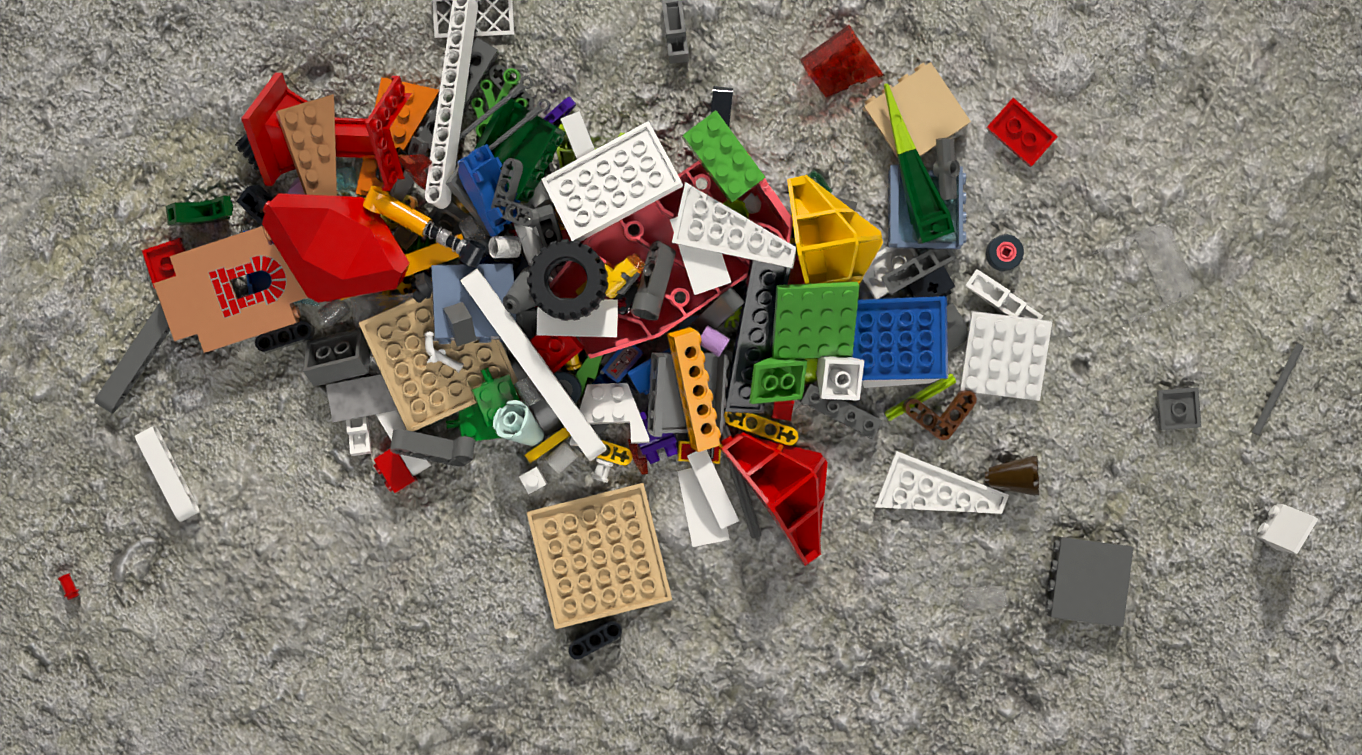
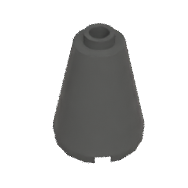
M529 266L520 272L503 298V306L509 313L516 314L537 306L528 291L530 289L527 284ZM549 277V284H550V283L552 282V278H551V277Z

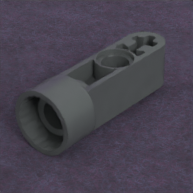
M658 240L653 242L649 248L631 308L633 315L646 320H658L676 256L674 249Z

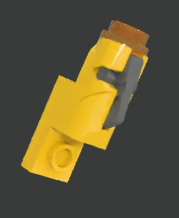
M637 254L629 255L624 261L616 265L614 270L605 264L608 272L607 282L609 283L605 294L610 299L618 294L624 295L642 273L645 263ZM587 281L575 291L578 296L584 291Z

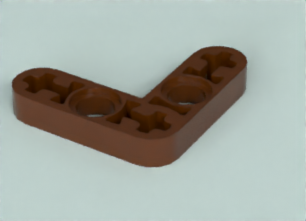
M960 391L941 417L915 398L906 399L902 408L906 415L935 438L945 441L953 435L975 406L977 398L971 391ZM964 396H969V403L964 402ZM915 404V408L921 412L918 414L915 411H910L909 405ZM957 404L962 405L961 407H963V408H965V409L962 410L961 408L957 407L956 405H957ZM953 410H957L959 417L952 421L950 413ZM926 414H931V423L925 425L923 417ZM936 424L939 427L945 428L946 433L944 435L940 434L941 432L934 427Z

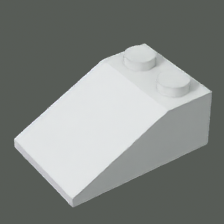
M1277 503V505L1270 509L1268 513L1269 518L1266 523H1262L1259 527L1257 538L1276 550L1297 554L1318 518L1287 505Z

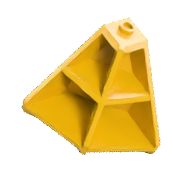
M808 175L787 179L796 247L805 284L858 282L860 284L883 244L881 231Z

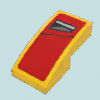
M678 441L677 461L690 462L687 456L696 451L691 448L690 442ZM720 446L707 449L712 463L720 464Z

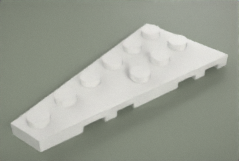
M896 451L874 507L1002 514L1009 495Z

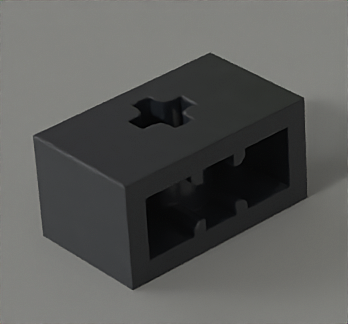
M260 185L247 186L236 202L263 226L262 222L265 215L263 208L267 201H272L274 198Z
M942 266L908 285L907 289L912 298L946 297L952 293L951 289L955 285L945 267ZM929 284H930L931 286H933V285L936 286V289H934V292H933V291L928 292L927 288L930 287Z

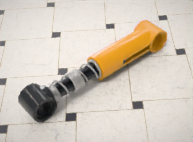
M377 186L370 187L363 203L366 209L386 216L421 237L428 235L430 239H435L440 245L446 248L450 247L453 252L459 254V259L463 263L471 267H478L486 250L483 244L471 239L467 241L464 239L460 240L457 236H453L452 232L435 226L431 218L391 197L387 191H382V188Z

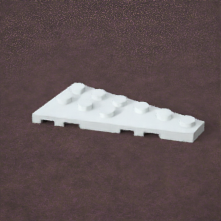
M685 182L672 243L793 269L797 252L795 246Z

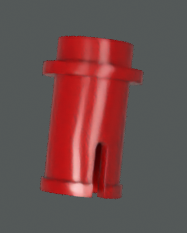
M70 573L58 578L65 593L64 597H67L68 600L78 597V592L80 591L76 588Z

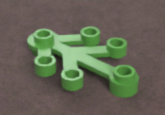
M509 68L504 72L505 84L496 101L492 91L494 87L492 81L483 80L481 82L480 88L484 91L489 110L501 100L502 96L509 94L513 85L519 83L521 75L518 70ZM513 73L516 75L514 81L510 79V75ZM486 82L490 84V87L487 90L484 88V84ZM474 98L471 105L479 119L485 114L483 110L485 102L481 98ZM518 98L516 100V102L518 103L519 101L523 100L525 104L524 107H528V102L526 99ZM477 100L481 102L480 107L475 106ZM493 114L476 127V134L479 138Z

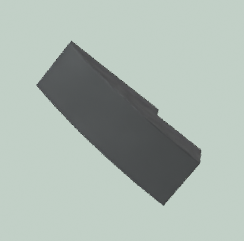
M662 0L669 64L689 62L682 0Z

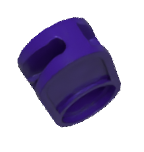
M569 96L547 114L544 119L556 125L577 104Z

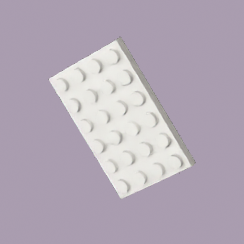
M649 121L541 179L571 240L580 242L683 187L678 174Z

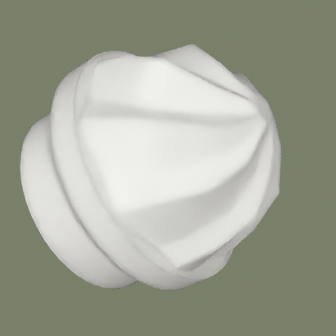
M752 193L743 201L750 214L758 212L761 208L760 199Z

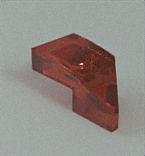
M628 439L634 463L642 475L648 474L647 458H639L637 443L631 444V439Z

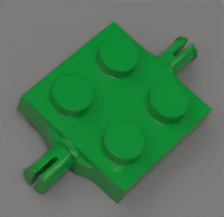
M489 368L481 370L485 382L479 387L472 389L471 392L486 427H490L493 425L494 416L500 407H505L508 401L520 400L509 374L499 378H492Z
M476 403L460 410L457 420H446V424H450L446 425L447 429L459 427L461 437H471L475 439V442L502 439L498 436L493 425L486 427Z

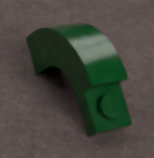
M223 195L200 202H175L166 206L168 226L223 221L230 219L233 211L230 195Z

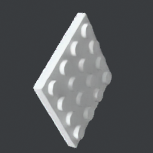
M971 311L959 390L1040 401L1052 322Z

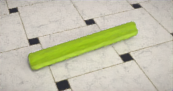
M949 374L948 379H940L909 398H915L920 402H924L955 384L956 379L953 374ZM904 401L884 412L887 420L891 421L904 413L902 408ZM910 404L909 407L912 409L915 407V404Z

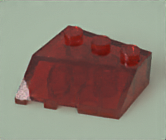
M850 25L800 59L806 72L825 97L849 89V86L856 83L868 82L867 79L877 76L879 78L885 76Z

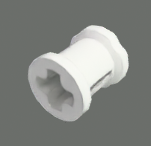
M596 459L597 466L591 478L608 483L607 477L610 467H613L614 463Z

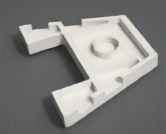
M628 383L587 384L580 412L589 424L630 423L631 444L649 443L647 431ZM571 437L570 446H578Z

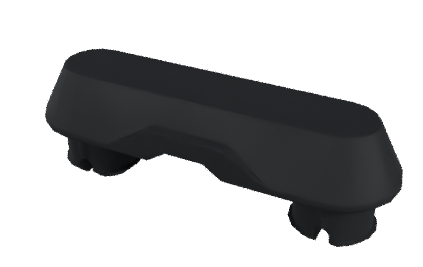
M425 270L414 273V278L411 280V286L416 289L413 293V298L418 303H421L425 298L430 299L433 291L430 275Z

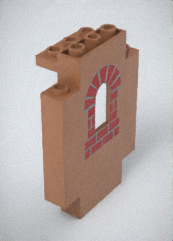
M263 226L170 256L176 276L153 283L174 341L197 334L204 353L300 322V310L298 306H294L293 302L308 298ZM260 270L270 274L272 283L268 289L237 299L231 283L232 279Z

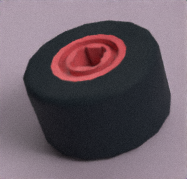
M999 235L987 245L985 252L986 260L996 270H1011L1023 260V245L1013 235Z

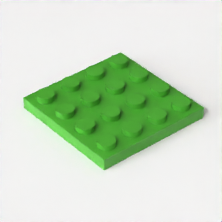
M858 282L777 285L772 346L773 359L853 356L859 295Z

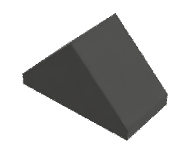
M460 302L443 308L456 346L459 347L476 341L472 317L464 303Z

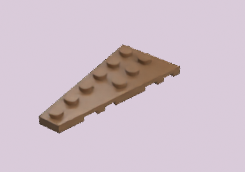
M334 94L276 111L304 194L337 196Z

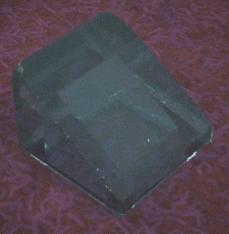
M345 167L336 170L337 191L357 188L355 168Z

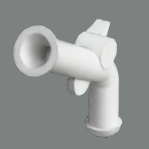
M426 332L424 334L425 350L430 356L426 363L440 361L459 373L464 363H459L446 356L444 349L435 350L433 348L434 333Z

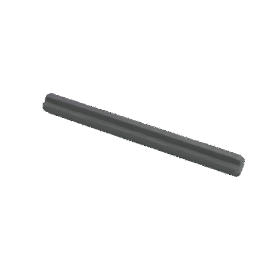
M725 423L721 441L731 435L727 423ZM727 459L752 539L758 538L762 534L746 482Z

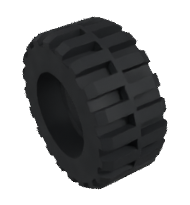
M565 239L558 243L556 241L551 242L549 247L546 248L544 246L540 249L541 253L533 257L532 260L534 262L528 268L529 277H527V284L530 288L528 291L534 299V303L542 311L553 318L563 321L580 320L583 316L591 315L594 309L597 310L600 307L599 304L602 300L604 301L606 297L605 292L609 285L607 282L608 272L602 259L591 247L582 244L580 241ZM566 261L578 263L584 268L587 275V285L584 291L578 297L570 300L558 298L553 294L549 286V277L553 269Z

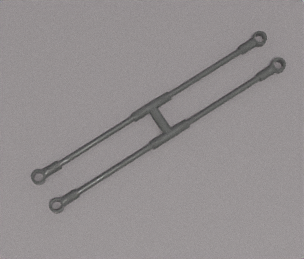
M528 76L522 77L520 83L509 91L506 97L460 133L459 141L512 97L515 98L523 90L530 89L534 84L533 79ZM525 79H529L530 84L528 86L524 85ZM540 99L537 106L528 112L525 118L489 146L490 150L492 151L542 111H548L551 107L550 102L546 99ZM545 101L547 107L542 109L541 103ZM430 157L421 165L418 174L429 166ZM423 199L417 207L420 209L428 202L426 199Z

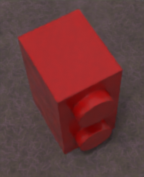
M390 449L373 459L376 463L374 468L379 475L383 474L386 479L384 483L390 492L398 493L418 480L410 472L400 454L392 453Z

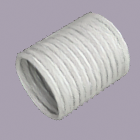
M493 236L489 241V253L493 258H517L521 253L520 239L517 236Z
M563 442L545 460L560 474L578 455L566 442Z

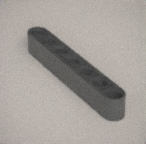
M160 302L95 398L94 402L111 414L119 408L170 332Z

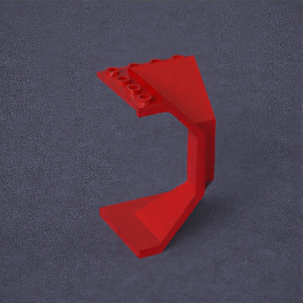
M275 73L241 118L265 186H273L280 175L296 169L276 111L308 102L287 87L283 73ZM394 75L391 77V84L368 119L335 118L336 157L376 159L384 183L381 187L382 191H390L397 182V179H405L390 127L412 93H405V86L402 84L400 76Z

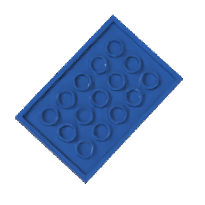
M947 297L858 300L853 356L849 357L864 360L862 380L948 379Z

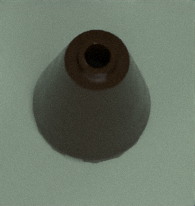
M1030 456L989 467V471L985 472V484L989 483L990 488L1033 496L1039 495L1038 457Z

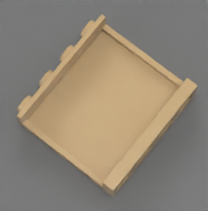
M931 62L927 65L922 63L914 69L915 73L912 75L905 74L897 80L899 83L894 87L889 85L919 156L936 146V139L950 137L971 122ZM883 89L881 91L882 95L879 97L872 96L864 102L866 105L862 110L868 113L897 156L885 90Z

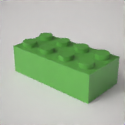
M716 110L682 135L684 142L730 203H733L764 180V174Z

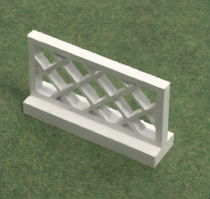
M432 0L435 38L448 37V32L439 34V24L443 20L450 23L446 16L452 9V4L449 1L453 0ZM486 0L490 7L484 13L477 10L482 16L476 21L475 29L478 32H474V36L515 35L513 0H508L509 7L504 12H501L495 6L499 0H495L493 3ZM445 1L451 6L444 15L437 9V2ZM492 7L501 14L495 23L485 16ZM505 17L509 21L510 31H501L496 24ZM483 18L492 25L487 32H482L476 27Z

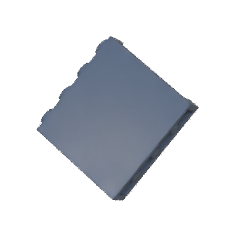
M479 264L478 267H471L469 265H432L430 277L432 278L433 341H438L439 344H450L451 341H454L443 308L463 302L472 317L476 340H479V343L492 342L491 339H499L500 342H504L460 280L478 268L503 303L504 296L514 283L513 264ZM510 313L516 321V314Z

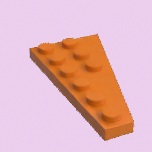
M381 77L375 107L391 84V79ZM402 82L405 86V93L412 94L390 127L395 148L401 147L404 151L406 150L412 136L415 135L435 98L438 97L439 89ZM363 158L356 189L357 195L367 196L371 186L381 188L384 184L376 178L375 172L378 168V163L374 158Z

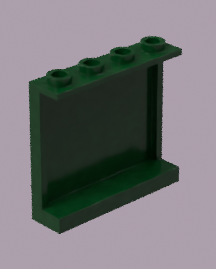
M513 99L507 101L493 113L475 149L486 144L489 147L525 118L526 114L531 110ZM539 115L526 122L491 151L494 158L498 157L502 165L509 158L521 161L523 171L516 192L518 195L515 199L528 203L534 196L538 183L544 177V172L552 162L558 146L562 144L566 133Z

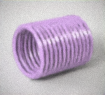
M707 325L701 335L700 346L719 357L730 338Z

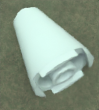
M517 400L508 401L505 407H500L497 410L493 420V427L498 436L532 447L538 446L543 441V430L523 402Z

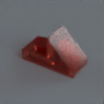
M422 154L398 155L400 165L418 186L426 190L428 175L424 170L433 161Z

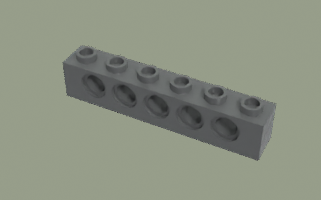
M479 38L473 41L469 67L471 80L467 83L463 115L477 93L481 82L485 79L500 54L498 49ZM476 57L482 59L478 66L471 64L472 60ZM437 106L434 110H430L426 117L427 123L424 128L420 127L416 134V137L429 143L428 150L430 151L433 141L431 129L435 126Z

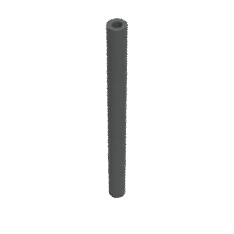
M1296 343L1252 433L1260 435L1304 348L1303 345Z

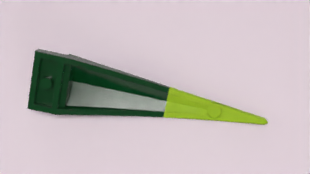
M886 83L884 84V90L910 224L914 227L918 244H922L953 233L955 230L950 212L919 156L890 86Z

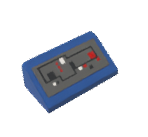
M635 345L619 349L601 370L616 383H619L643 352Z

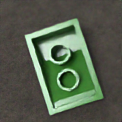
M773 357L754 364L749 403L758 404L802 399L807 360L773 359Z

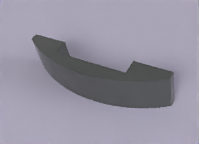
M519 362L511 364L545 436L564 428L560 419Z

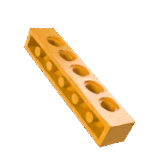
M691 327L667 333L691 448L701 452L720 446L719 438H721L719 428L716 427L715 420L717 419V414L712 407L713 394L707 383L709 382V375L704 368L705 356L700 348L701 336L697 330ZM691 347L690 353L685 355V350ZM694 366V372L689 374L690 368ZM698 385V391L693 393L694 387ZM702 404V409L697 412L698 406ZM706 423V428L701 431L702 425Z

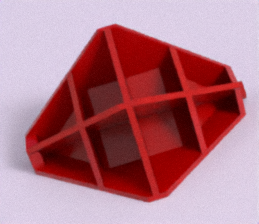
M279 193L272 201H267L263 208L265 215L262 225L308 298L319 303L396 289L405 278L410 262L381 215L363 206L365 198Z
M744 432L737 434L733 438L730 435L721 441L722 446L719 449L752 488L770 513L800 562L806 566L820 556L828 462L819 452L755 438Z

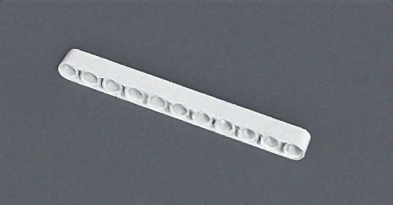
M453 0L425 190L426 201L440 209L446 208L451 201L452 191L445 183L455 171L478 10L476 0Z
M478 268L460 281L588 460L592 461L606 451L607 448L515 319L505 309L502 301Z

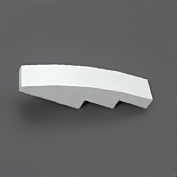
M580 111L561 118L577 159L595 150Z
M976 269L965 285L1004 315L1039 320L1043 318L1042 314L1029 307L1026 302L1010 293V290Z
M362 375L342 379L341 382L360 379ZM368 416L346 420L351 456L371 454Z
M707 450L696 451L688 455L687 457L720 528L723 529L738 522V517Z

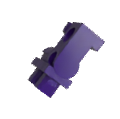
M641 412L640 416L647 431L648 419L645 412ZM647 432L649 443H638L642 454L646 456L650 464L660 461L657 450L661 448L665 449L667 457L678 454L674 433H662V437H654Z

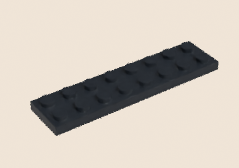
M750 260L743 297L745 303L741 308L725 395V412L763 414L765 403H749L754 364L772 357L777 285H788L791 268Z

